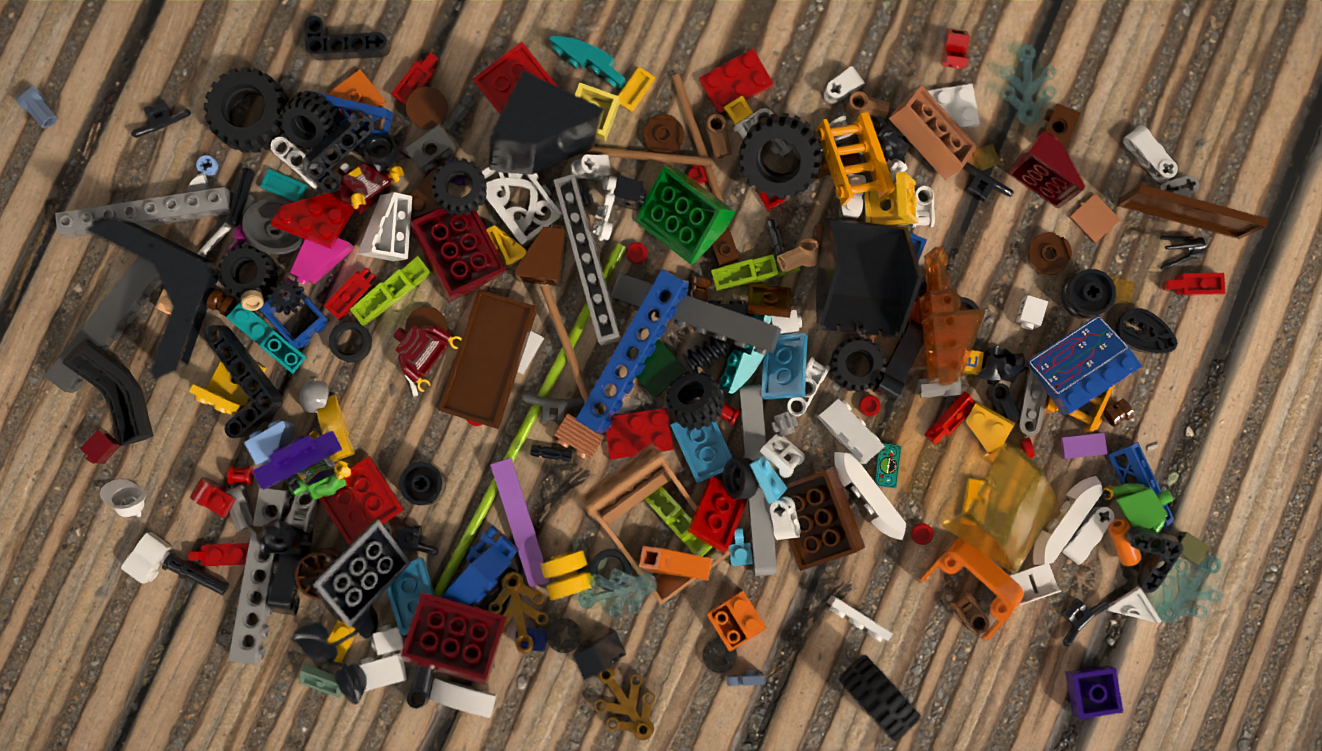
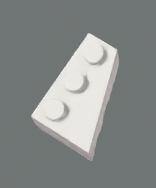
M396 192L380 195L357 253L358 255L389 261L408 259L412 196Z

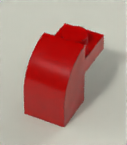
M947 28L941 59L943 67L963 69V66L967 67L969 58L966 52L970 38L968 31Z
M201 477L190 495L194 502L200 506H205L224 518L236 501L235 497L224 491V487L205 477Z

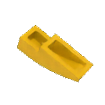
M334 394L328 397L324 408L316 410H318L317 416L322 435L333 431L342 447L341 451L329 456L332 461H337L355 453L348 436L349 431L339 402Z

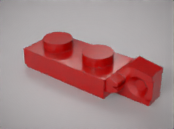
M430 53L424 61L422 59L418 62L416 61L391 95L406 106L408 96L415 89L426 87L436 72L434 68L439 62L438 57Z
M1188 273L1177 275L1175 280L1163 282V291L1176 290V295L1181 296L1226 294L1224 273Z
M964 391L954 400L948 410L941 414L936 423L929 427L925 437L930 442L937 445L945 435L949 437L970 414L975 405L970 394Z
M249 543L208 544L201 546V551L188 552V560H201V565L206 566L246 565Z

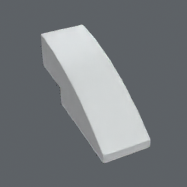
M434 678L429 700L490 718L497 694L479 690L476 687Z

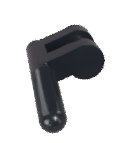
M161 100L157 102L158 105L144 107L150 124L132 130L131 135L134 138H138L189 117L191 111L185 108L171 115L166 101ZM162 112L163 117L157 119L156 114Z
M966 162L962 168L974 176L966 192L970 195L972 193L979 197L978 200L984 202L993 188L1007 197L1013 196L1014 192L1011 188L995 180L969 162ZM979 182L986 185L984 190L977 186Z
M399 524L397 531L398 540L394 541L400 549L420 551L431 555L438 554L439 550L437 547L421 543L422 526L414 525L409 527L407 524ZM407 535H412L413 540L406 541Z
M1076 598L1069 609L1066 608L1061 612L1072 625L1063 639L1064 646L1069 647L1078 633L1096 615L1111 606L1109 599H1104L1091 609H1088L1080 599ZM1080 611L1083 615L1077 620L1075 615Z

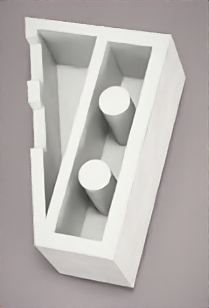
M837 399L817 417L849 454H853L860 464H866L885 446L866 427L864 421L851 412L852 408L845 400Z

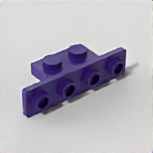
M333 431L314 440L309 435L306 437L300 436L294 439L292 444L274 449L273 453L269 455L271 461L254 469L253 474L260 488L264 490L341 451L342 447Z

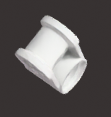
M851 66L828 83L824 91V99L830 104H836L859 90L865 82L855 68Z
M762 108L739 122L733 129L735 132L738 131L742 139H744L749 129L758 122L760 117H769L773 113L767 108Z
M584 155L580 160H575L571 163L570 171L578 179L604 180L605 176L609 177L611 175L609 155Z
M921 186L915 191V197L917 198L916 218H918L919 223L911 224V227L928 225L930 228H933L935 224L934 192L928 186ZM918 193L926 194L927 202L920 201Z
M786 496L779 498L770 506L774 536L777 540L798 538L800 536V524L797 519L795 503Z

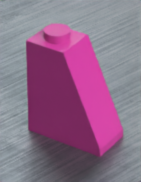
M337 238L330 249L305 239L290 273L296 277V281L307 285L308 282L316 284L353 251L354 246L347 241Z

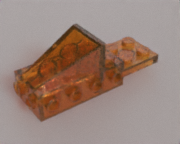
M944 246L934 247L924 255L927 293L920 298L927 381L928 383L939 382V386H946L958 382L959 378L965 376L964 370L985 310L958 311L961 305L960 296L957 295L956 289H948L950 277L949 274H946L945 267L948 263V256L946 252L944 253Z

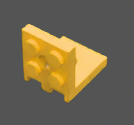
M897 172L896 182H893L895 190L887 198L879 199L878 193L875 190L864 192L866 223L891 226L919 223L918 218H916L917 198L915 197L914 189L916 181L906 172ZM885 200L892 201V207L888 211L882 209V203Z
M220 361L208 387L192 384L189 390L190 393L195 395V400L204 404L214 405V409L225 414L233 415L234 412L238 413L250 402V398L241 386L233 383L232 375L222 361ZM242 364V370H243V372L245 371V365H244V364ZM259 365V367L265 373L267 368ZM255 381L254 384H255V388L257 389L258 383H257V381Z

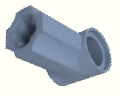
M30 85L15 97L17 103L26 112L30 113L42 128L51 127L56 123L58 117L46 104L44 96L33 85Z

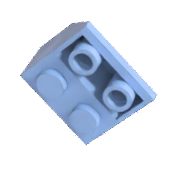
M276 420L268 425L269 429L263 432L261 430L249 436L250 439L244 443L256 465L262 466L270 462L269 455L273 453L274 449L280 446L286 447L292 443L296 430L294 423Z

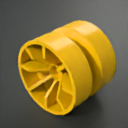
M569 551L550 557L551 561L540 564L544 578L556 577L557 581L546 586L550 600L565 597L594 586L590 572L579 574L577 572L578 569L587 565L584 551L573 554Z

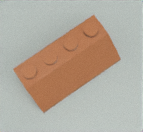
M922 85L910 94L889 117L893 125L902 132L907 140L921 153L922 157L945 180L965 166L977 147Z

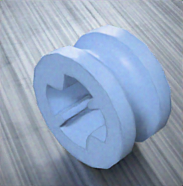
M204 155L198 159L196 167L201 173L205 172L206 176H212L218 171V163L211 156ZM209 161V163L212 164V167H208L207 171H205L206 169L203 167V165L208 164Z

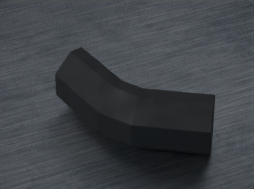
M89 339L80 342L66 356L62 363L99 389L108 401L119 446L129 445L153 437L142 388L129 369Z

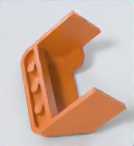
M958 538L932 564L918 582L920 584L924 583L937 567L947 574H954L965 566L997 595L990 605V612L997 620L981 636L983 641H988L1012 615L1023 599L1024 592L1015 580L969 539Z

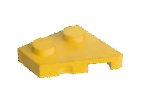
M493 225L486 229L506 268L521 261L528 252V250L498 226Z
M978 402L974 405L966 420L970 429L993 459L997 457L1015 425L1011 420Z

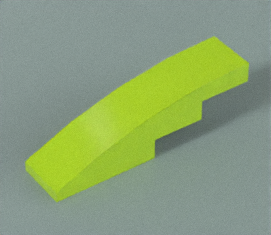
M774 254L711 271L716 291L801 270L799 266L788 272H783L779 267L777 259L774 258Z
M417 256L403 269L397 270L384 283L380 282L350 310L361 325L365 326L402 299L433 272L421 256Z
M662 486L645 498L646 502L695 555L703 557L713 548L687 532L692 519Z

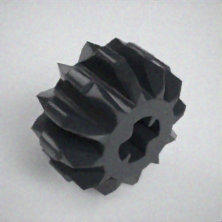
M285 278L284 283L280 280L276 281L278 287L271 286L270 289L274 291V294L268 295V298L273 299L270 306L276 307V312H284L285 315H289L291 311L298 313L297 306L304 307L300 300L306 299V295L301 294L305 290L304 287L298 286L299 282L296 280L291 282L289 278ZM286 293L291 294V296H288V297H290V299H289L288 301H286V300L284 299V298H286V296H285Z

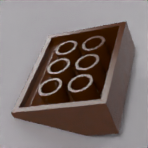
M835 466L785 484L787 490L781 497L786 496L794 501L797 519L800 524V536L788 539L800 571L856 553L865 548Z

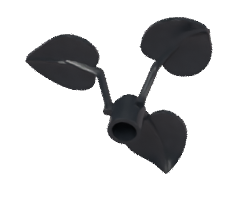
M372 605L352 624L355 630L335 643L329 644L327 642L329 637L328 630L322 624L316 622L301 627L290 638L314 664L323 665L327 663L329 667L338 666L343 668L336 672V683L341 693L354 705L360 702L366 689V674L357 664H351L347 667L345 663L335 662L334 660L338 654L336 646L355 636L358 632L364 639L373 636L378 628V616Z

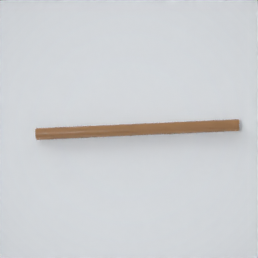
M675 74L672 76V80L699 157L708 158L680 74ZM703 166L712 194L724 202L712 166Z
M593 147L591 150L581 153L585 155L605 154L609 155V157L711 166V158L601 147Z
M548 284L543 285L540 288L585 403L590 392Z

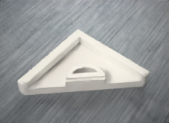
M1136 587L1118 598L1106 609L1107 611L1155 623L1162 622L1140 587Z

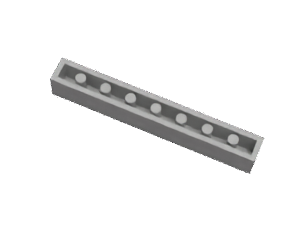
M574 174L555 179L554 184L598 342L601 346L621 341L622 337L578 180Z

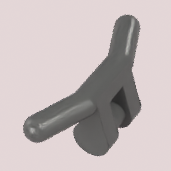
M527 393L522 395L524 402L543 406L541 413L542 423L556 421V424H561L564 420L565 408L583 406L585 404L582 397L552 399ZM550 408H557L556 413H552L549 411Z

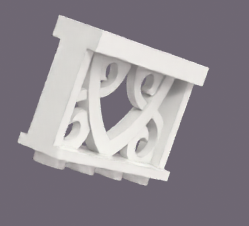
M488 167L482 171V174H484L486 180L497 171L490 170ZM499 172L500 179L486 183V199L520 245L525 248L536 239L543 227H549L550 224L555 225L564 219L561 206L558 201L554 203L550 199L551 192L545 184L541 186L538 183L537 179L539 177L536 173L532 175L525 174L530 180L527 181L521 179L523 174L508 173L509 178H505L504 174ZM504 186L506 194L500 198L497 196V192H503L501 187ZM509 186L530 190L528 211L521 207H511L507 210L504 208L510 198ZM538 192L543 197V201L538 202ZM542 207H548L551 210V216L546 221H541L534 217L535 213L540 216L546 215L541 212ZM516 212H521L524 215H526V217L524 219V217L521 215V218L519 220L514 219V214ZM532 221L540 225L527 236L524 235Z

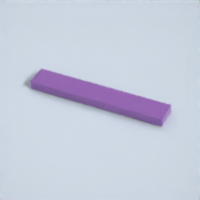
M508 458L493 463L491 468L516 547L519 549L518 553L529 587L550 582V578L543 577L540 564L545 563L513 460Z

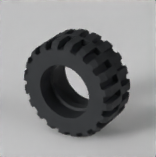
M242 67L241 71L235 68L230 70V74L227 76L223 73L219 76L220 80L217 83L214 81L211 84L213 89L211 92L207 91L205 96L208 100V103H204V111L208 113L205 114V120L209 124L210 130L230 148L238 149L243 153H248L249 150L253 153L261 152L260 148L270 149L272 140L280 137L284 132L280 128L279 116L281 115V110L289 101L286 93L267 73L263 74L261 70L255 68L252 71L248 67ZM247 95H261L265 100V110L260 120L248 127H236L232 123L231 118L236 102Z
M776 113L770 114L768 118L763 117L758 120L743 139L738 159L739 165L742 166L740 172L743 177L748 178L746 183L750 187L753 185L756 187L755 192L761 195L763 191L767 193L766 197L773 199L774 195H777L778 199H785L787 195H790L792 198L797 196L798 192L803 193L807 190L808 186L815 180L822 161V144L817 139L818 134L816 130L812 131L810 129L811 125L807 121L805 123L799 121L801 117L795 115L792 118L789 117V113H782L781 116H777ZM772 139H784L791 142L800 153L799 166L789 173L772 171L762 160L761 150L763 145Z
M861 655L840 675L839 681L892 741L900 740L920 721L921 714L867 655Z

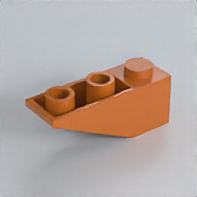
M643 546L639 568L653 573L708 580L712 559L662 548Z

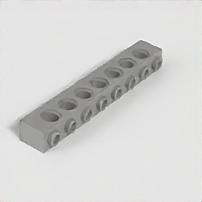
M225 187L59 212L55 213L57 233L68 239L93 235L87 231L86 227L92 225L91 221L101 217L130 220L142 227L226 215L229 213L233 194Z
M259 488L253 526L266 525L271 520L279 517L286 522L287 511L292 505L291 491L272 488L262 490ZM273 505L278 509L275 517L270 514V508ZM253 530L251 532L228 661L251 665L260 663L265 656L264 639L268 637L269 625H267L268 617L272 615V611L268 607V598L280 555L270 553V557L267 560L264 559ZM261 569L266 573L264 581H261L258 577ZM257 591H259L262 594V600L260 603H258L254 598V595ZM252 613L258 616L257 624L251 622L250 617ZM248 635H251L254 638L253 646H250L247 643L246 639Z

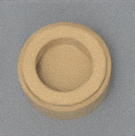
M256 290L244 292L241 296L242 307L249 311L260 309L264 305L262 293Z

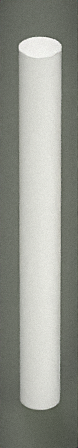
M251 195L247 197L242 216L257 201ZM225 222L197 254L206 257L229 232L232 226Z

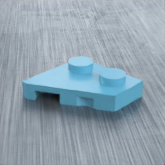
M763 455L756 458L750 465L770 504L777 501L787 490V487Z

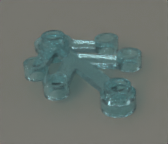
M1024 45L1017 52L1018 60L1023 63V82L1014 75V69L1011 66L1003 67L1000 72L1001 78L1007 80L1023 95L1022 102L1014 95L1015 90L1011 86L1004 87L1000 93L1002 99L1007 100L1018 110V119L1025 125L1035 123L1039 118L1038 110L1057 94L1054 87L1048 86L1043 90L1042 96L1033 103V94L1047 80H1051L1056 75V69L1053 66L1045 67L1042 74L1032 83V60L1036 55V51L1031 45ZM1024 50H1029L1031 55H1026ZM1004 70H1008L1010 76L1005 75ZM1046 70H1050L1052 76H1048ZM1004 91H1010L1011 96H1006ZM1046 91H1051L1052 96H1048L1046 94ZM1026 111H1030L1032 116H1027Z
M1207 556L1201 563L1202 569L1188 584L1187 571L1190 569V563L1185 559H1178L1174 565L1177 570L1178 595L1174 600L1172 587L1176 584L1175 578L1167 575L1166 578L1171 580L1170 585L1167 586L1165 584V579L1161 584L1163 586V603L1159 605L1157 613L1159 618L1166 623L1176 622L1179 616H1195L1201 619L1207 617L1208 609L1205 606L1196 605L1193 608H1180L1185 601L1209 600L1210 602L1218 603L1223 597L1222 593L1216 589H1211L1207 592H1194L1210 574L1220 571L1221 562L1218 558ZM1212 561L1216 564L1214 569L1210 567ZM1181 562L1185 563V568L1183 570H1181L1179 566ZM1214 592L1217 593V598L1215 600L1212 599V594ZM1169 608H1171L1173 612L1171 616L1167 615V610ZM1199 608H1202L1203 613L1199 616L1197 611Z
M616 569L611 571L610 580L603 578L601 575H593L590 580V586L593 589L605 587L610 590L598 593L592 589L580 591L578 601L581 607L589 609L595 605V602L617 597L614 604L610 605L609 615L613 618H619L622 615V607L630 593L637 592L635 598L629 601L628 609L632 613H639L645 595L653 593L657 589V582L654 576L650 574H642L637 578ZM622 582H626V583H629L630 585H623V584H621V583H622Z

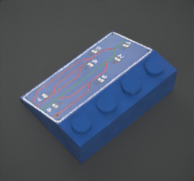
M1099 315L1027 361L1062 415L1073 413L1142 367L1132 350Z

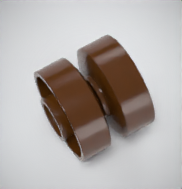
M322 548L304 557L299 562L295 572L296 584L300 591L310 598L320 599L312 583L342 553L333 548Z

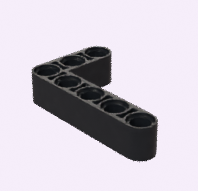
M210 325L204 331L206 342L251 400L227 421L224 427L225 433L232 439L246 437L280 409L283 398L233 331L226 325ZM230 347L232 348V355L229 353ZM242 364L245 365V371H244V372H243V370H242ZM255 381L258 383L257 389L255 388ZM268 397L271 400L270 406L267 403ZM253 411L255 412V415H256V416H255V419H254L253 416H252V412H253ZM237 424L240 426V432L237 430Z

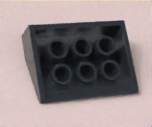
M375 519L312 585L324 606L334 618L351 627L406 570L411 562L380 521Z

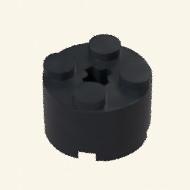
M415 462L402 472L399 479V489L404 498L411 504L431 505L439 501L446 490V478L438 466L427 462ZM424 478L427 486L422 488V486H419V481H423Z

